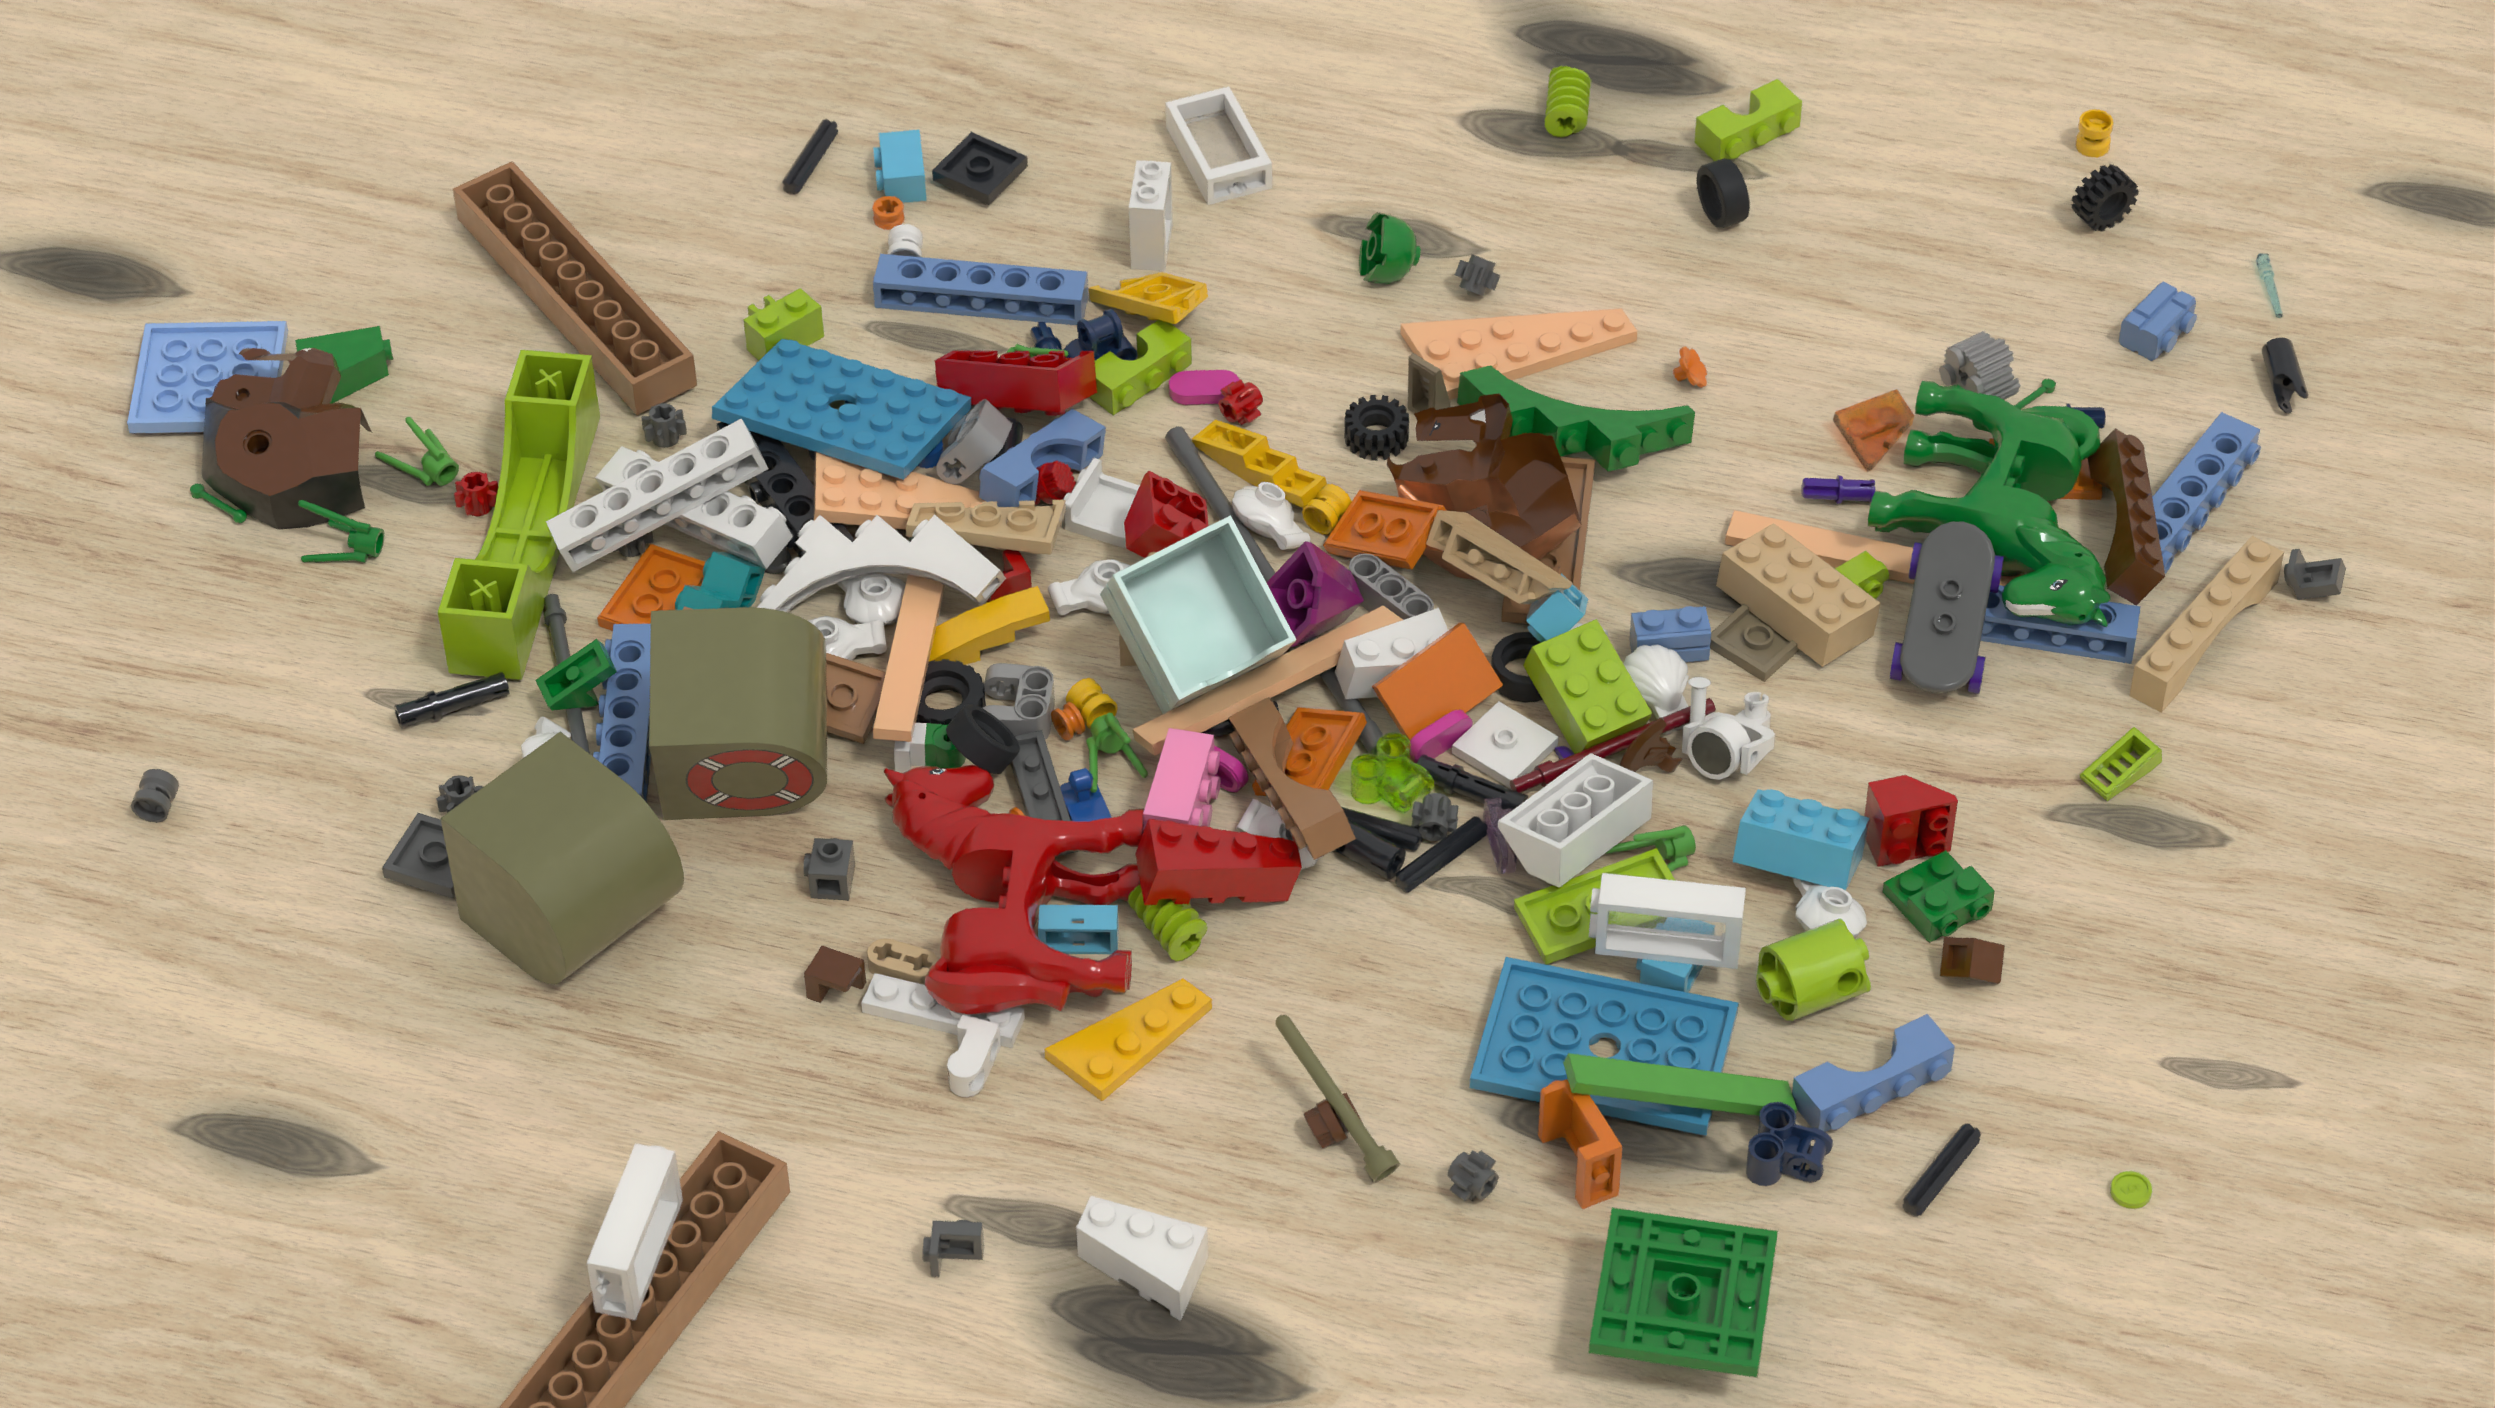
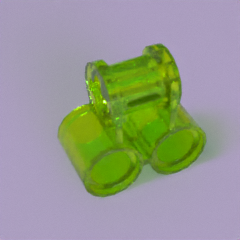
M1387 733L1381 736L1377 741L1376 755L1362 754L1357 756L1351 763V795L1361 804H1374L1384 799L1395 810L1406 813L1412 808L1413 802L1422 794L1428 795L1435 787L1429 772L1423 766L1411 761V743L1405 735L1400 733Z

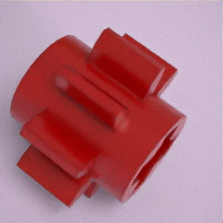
M1239 379L1220 390L1224 398L1219 401V409L1229 422L1235 423L1238 421L1242 426L1246 422L1249 424L1261 416V412L1257 407L1262 405L1263 397L1260 390L1253 383L1246 382L1244 384L1242 379Z
M470 472L461 481L455 482L457 491L454 493L456 507L465 506L466 515L484 516L491 511L492 507H495L498 482H489L487 473Z

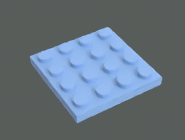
M287 322L145 323L127 421L129 433L204 432L206 397H212L214 388L220 380L227 379L235 374L269 378L281 376L284 361L246 360L242 355L238 354L242 349L246 348L266 349L270 354H285L288 336Z

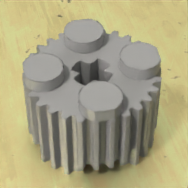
M1982 331L1948 347L1945 351V364L1939 367L1942 381L1947 386L1960 385L1966 390L1997 396L2003 400L2019 392L2021 387L2019 379H2013V369L2010 367V362L2014 360L2013 352L2009 350V345L2005 344L2004 339L1994 340L1988 333Z

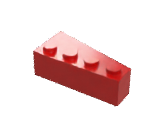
M951 351L935 360L937 387L951 389L959 394L971 397V406L987 399L997 410L1004 407L1013 408L1016 413H1029L1034 410L1044 411V414L1047 416H1058L1065 414L1066 409L1097 393L1094 351H1081L1080 355L1075 358H1065L1064 351H1050L1049 354L1037 355L1030 358L1029 351L1009 352L1000 355V358H998V351Z

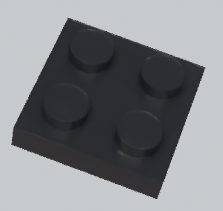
M970 132L932 170L933 181L990 205L1028 167V159L1024 154Z

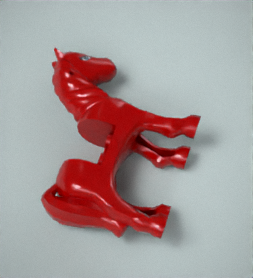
M976 765L959 768L921 766L904 773L888 768L884 769L883 772L893 785V793L885 797V802L893 808L892 820L899 827L902 836L910 840L916 848L926 853L932 859L941 861L948 870L952 869L955 884L964 893L979 900L999 902V908H967L954 913L946 921L941 938V958L929 969L925 977V986L928 993L940 1005L950 1011L967 1015L997 1013L1031 1003L1045 1004L1062 1012L1069 993L1081 992L1088 996L1098 997L1106 989L1115 993H1126V990L1130 989L1132 950H1116L1107 958L1099 961L1090 958L1083 959L1057 951L1042 942L1035 935L1034 926L1039 919V905H1047L1053 896L1076 900L1088 905H1110L1117 899L1128 902L1129 894L1140 885L1137 863L1126 864L1114 872L1091 875L1069 869L1056 861L1055 857L1059 853L1066 851L1109 854L1122 845L1138 847L1144 832V809H1129L1118 817L1089 822L1044 820L1009 813L991 814L987 810L978 808V806L987 802L993 793L995 786L993 778L988 771Z

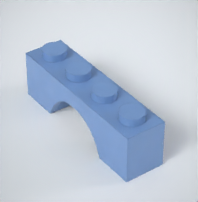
M1074 409L1069 410L1059 418H1055L1041 430L1032 433L1015 447L1008 449L1003 455L987 463L979 475V498L986 502L997 501V507H1019V501L1035 502L1039 471L1036 467L1058 460L1068 464L1071 469L1081 471L1090 465L1094 458L1099 459L1103 456L1106 427Z
M1926 1014L1894 1029L1891 1050L1892 1058L1877 1069L1853 1072L1825 1062L1794 1077L1792 1095L1797 1110L1811 1128H1817L1824 1132L1831 1129H1839L1855 1117L1878 1110L1882 1104L1897 1097L1908 1096L1916 1088L1930 1081L1943 1079L1952 1070L1955 1046L1931 1017Z

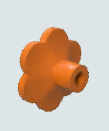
M1686 346L1680 348V366L1673 369V374L1677 381L1680 382L1688 378L1693 386L1698 385L1700 388L1706 386L1707 380L1705 376H1707V370L1700 361L1698 353L1694 349L1689 350Z

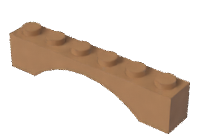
M1270 697L1229 717L1234 728V732L1230 733L1229 736L1238 754L1242 755L1250 773L1253 772L1259 787L1263 792L1265 791L1270 804L1275 811L1277 810L1282 823L1290 831L1299 850L1306 847L1312 858L1316 860L1356 839L1342 807L1331 790L1316 789L1302 785L1285 775L1287 758L1294 743L1281 714Z

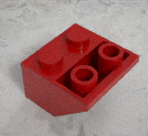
M1148 471L1141 481L1124 521L1126 549L1143 558H1147L1149 552H1159L1208 527L1206 499L1197 493L1190 492L1174 484L1168 478H1163Z
M1907 775L1868 782L1864 816L1869 817L1870 821L1866 842L1877 866L1900 864L1908 860L1936 856L1944 851L1950 852L1958 805L1956 796Z

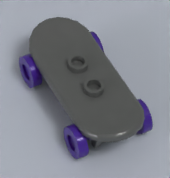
M1949 522L1940 525L1930 532L1923 543H1914L1909 570V579L1915 580L1903 643H1895L1890 679L1901 681L1904 673L1912 684L1932 693L1955 691L1966 685L1970 680L1968 692L1980 694L1986 657L1978 656L1989 592L1998 593L2004 557L1995 555L1991 541L1975 525L1966 522Z

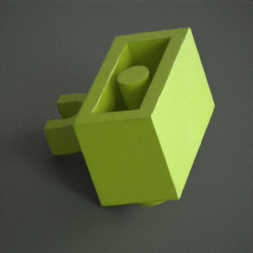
M801 288L777 301L770 295L765 296V308L758 309L754 304L747 306L748 317L743 319L747 351L757 360L764 357L781 339L794 340L799 344L809 346L824 337L822 307Z

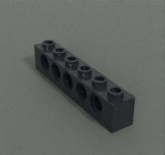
M724 422L717 423V431L730 424ZM749 431L768 470L744 483L748 487L751 499L757 504L760 503L762 507H774L785 516V524L793 536L786 546L788 549L794 548L798 557L801 558L805 553L795 542L799 539L798 533L808 521L814 520V485L780 440ZM830 523L851 542L855 540L843 524Z

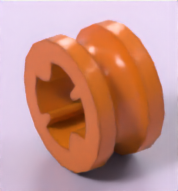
M884 196L877 199L873 204L874 223L879 228L888 230L901 225L905 219L903 202L894 196Z
M1071 702L1064 704L1063 710L1059 708L1052 710L1051 719L1053 725L1064 740L1072 739L1074 732L1082 734L1085 731L1084 719L1077 707Z

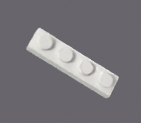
M876 973L861 1002L862 1013L957 1035V1025L961 1015L999 1023L1001 1046L1009 1048L1013 1047L1025 1019L1024 1008L1020 1007L997 1013L970 1015L950 1011L940 1005L928 993L925 985Z

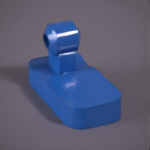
M1086 768L1072 771L1068 779L1069 782L1060 786L1070 820L1089 822L1112 818L1098 784L1097 792L1092 793L1090 791L1093 784L1091 772Z

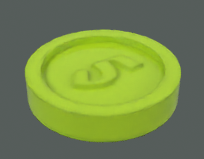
M2125 1171L2113 1178L2110 1193L2118 1205L2128 1209H2137L2145 1206L2150 1201L2152 1185L2143 1174Z

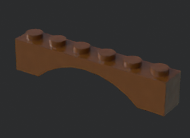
M2115 428L2101 442L2099 449L2088 457L2091 479L2113 491L2116 500L2117 518L2115 533L2104 564L2107 589L2137 606L2163 580L2165 571L2144 445L2136 436L2132 434L2126 435Z

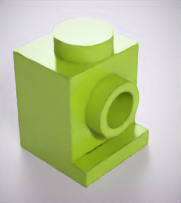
M1867 551L1835 568L1874 599L1880 596L1883 592L1884 582L1889 579L1887 567L1881 561H1877Z

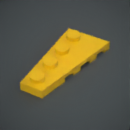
M1182 978L1045 1048V1059L1099 1100L1104 1101L1212 1009V999Z

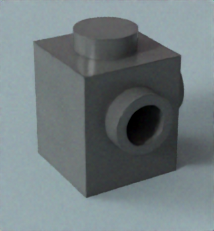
M814 838L812 853H806L804 858V876H808L811 898L849 901L855 870L853 840Z

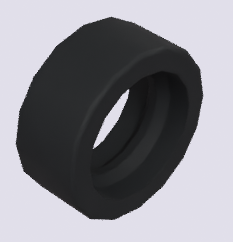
M1725 158L1702 165L1698 169L1696 177L1697 191L1702 208L1710 222L1715 227L1724 228L1745 221L1749 216L1750 200L1747 185L1737 165L1730 159Z
M1529 631L1517 632L1504 637L1495 645L1491 657V666L1503 684L1498 689L1499 693L1511 700L1524 703L1537 702L1543 699L1529 676L1517 675L1509 671L1505 666L1513 660L1527 658L1531 648L1542 643Z
M973 704L964 705L946 728L948 738L957 750L974 765L992 774H1001L1020 751L1018 740L1013 733L994 715Z

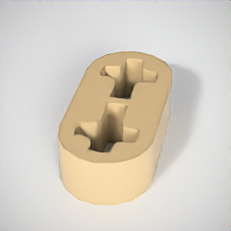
M887 938L872 942L867 950L868 967L873 975L876 973L925 985V977L929 969L938 961L937 956L932 951Z

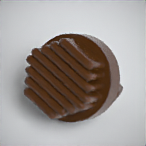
M1343 1093L1344 1097L1346 1098V1100L1348 1101V1103L1350 1104V1106L1353 1108V1110L1355 1111V1113H1356L1357 1116L1359 1117V1115H1358V1113H1357V1111H1356V1109H1355L1353 1103L1351 1102V1100H1350L1348 1094H1347V1093ZM1327 1099L1318 1102L1316 1107L1304 1113L1306 1122L1322 1149L1335 1142L1338 1144L1348 1139L1347 1133L1349 1131Z

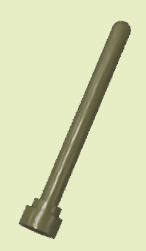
M1287 1015L1278 1016L1275 1021L1276 1027L1365 1154L1363 1160L1366 1166L1364 1169L1373 1182H1378L1392 1174L1400 1166V1162L1391 1150H1386L1384 1146L1377 1145L1290 1017Z

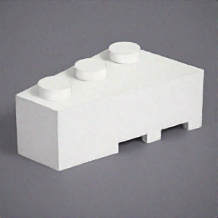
M1090 1196L1076 1227L1078 1257L1114 1280L1120 1282L1122 1279L1139 1290L1141 1297L1149 1302L1154 1299L1168 1308L1171 1316L1181 1321L1208 1258L1207 1227Z

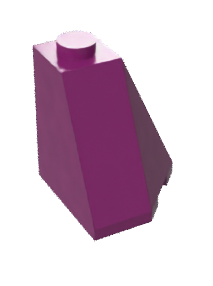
M1305 541L1266 582L1296 638V641L1291 645L1292 647L1342 624L1364 602L1352 572L1308 541Z

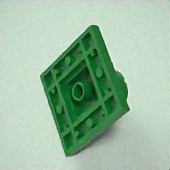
M1612 1208L1588 1353L1758 1378L1778 1231Z

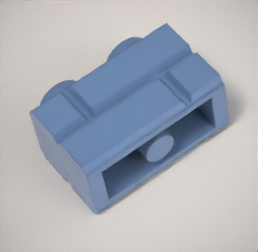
M2165 282L2160 283L2122 321L2119 336L2120 345L2133 352L2138 351L2139 355L2150 361L2155 360L2163 351L2169 353L2175 346L2178 336L2182 332L2189 333L2197 320V315L2194 314L2196 306L2195 297L2183 291L2178 292L2177 288Z
M1688 606L1681 609L1648 610L1646 612L1631 613L1629 642L1632 653L1637 647L1642 645H1661L1676 651L1685 662L1709 660L1711 627L1705 606Z

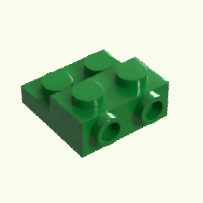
M1944 851L1885 881L1882 892L1930 943L1942 936L1953 934L1959 927L1973 920H1980L1992 911L1995 890L1972 866L1963 869L1947 851Z

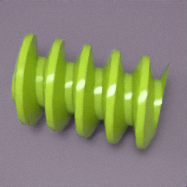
M1559 66L1553 68L1549 74L1545 128L1554 137L1570 136L1582 131L1587 125L1591 80L1584 71L1568 66Z
M1141 884L1129 894V906L1143 920L1146 928L1152 932L1153 937L1160 942L1161 947L1168 952L1171 959L1183 961L1197 951L1208 927L1204 920L1199 919L1198 912L1191 908L1190 902L1189 904H1174L1172 899H1159L1157 905H1144Z

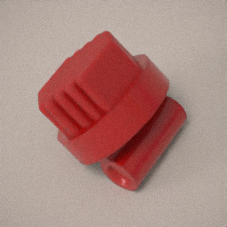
M1056 460L1036 467L1039 471L1035 505L1039 504L1041 500L1052 505L1053 500H1063L1067 493H1072L1076 481H1074L1073 472H1070L1071 468L1068 464Z

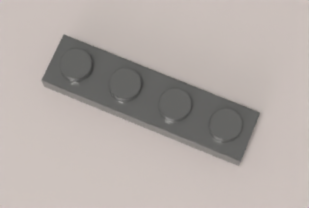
M1042 730L1015 735L1020 751L1012 760L1011 766L1026 815L1044 820L1071 821ZM1066 851L1059 853L1057 856L1075 853L1078 851Z

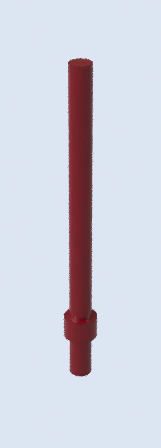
M1711 698L1706 699L1705 716L1716 710ZM1691 706L1662 717L1667 725L1661 734L1689 723ZM1654 721L1554 763L1551 760L1535 766V771L1510 780V787L1513 791L1520 793L1538 785L1545 787L1590 753L1605 758L1629 748L1637 736Z

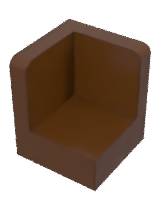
M1944 937L1940 976L1953 979H1975L1999 984L2002 976L2005 945L1976 938Z
M822 945L804 972L806 997L821 1003L830 988L842 992H847L851 986L863 989L866 984L864 960Z

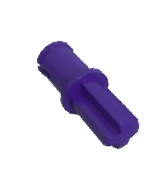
M1837 475L1836 479L1804 478L1801 485V493L1805 499L1835 500L1836 504H1841L1842 501H1865L1871 503L1876 490L1874 479H1843L1842 475Z

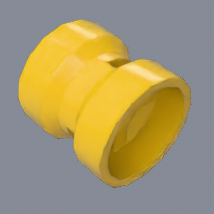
M2096 109L2088 110L2081 114L2078 124L2080 132L2076 138V149L2079 153L2095 158L2108 153L2111 143L2110 135L2114 124L2110 114Z
M1327 484L1318 492L1317 499H1312L1303 508V519L1315 532L1322 535L1329 534L1335 528L1338 519H1341L1352 500L1339 486Z
M1084 678L1075 683L1066 696V703L1071 702L1077 707L1084 719L1085 725L1089 729L1093 721L1099 716L1112 713L1115 717L1118 710L1116 702L1108 694H1103L1101 686L1092 678Z

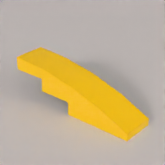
M1215 419L1192 438V442L1198 449L1224 468L1257 487L1262 482L1277 485L1284 491L1285 499L1288 502L1302 508L1312 499H1317L1318 492L1327 485L1324 476L1300 469L1295 456L1271 449L1267 436Z
M1035 586L1000 597L936 626L929 661L949 659V661L956 662L957 660L963 662L964 665L981 661L980 650L1015 641L1016 630L1049 622L1050 611L1039 587Z

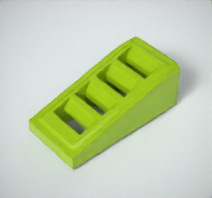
M2133 727L2080 774V779L2106 801H2109L2156 768L2162 762V749ZM2134 751L2141 758L2137 760L2129 753ZM2123 758L2131 766L2127 769L2119 760ZM2112 766L2119 773H2121V775L2119 777H2116L2107 768ZM2101 773L2111 784L2106 787L2095 777Z

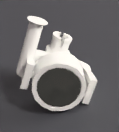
M1703 677L1689 679L1688 683L1692 686L1690 724L1683 726L1682 753L1687 754L1693 766L1710 779L1720 780L1726 778L1740 767V773L1748 775L1767 753L1774 749L1775 733L1770 729L1771 714L1767 710L1769 697L1764 694L1762 695V701H1760L1761 692H1750L1744 696L1745 709L1737 715L1713 712L1705 716L1706 691L1711 681Z

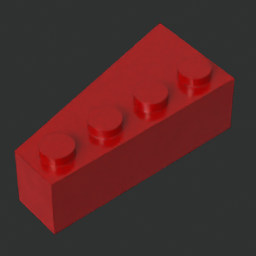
M1148 819L1135 853L1144 905H1157L1159 899H1172L1174 904H1189L1191 898H1208L1210 903H1224L1228 897H1238L1242 902L1288 901L1302 868L1299 850L1293 840Z

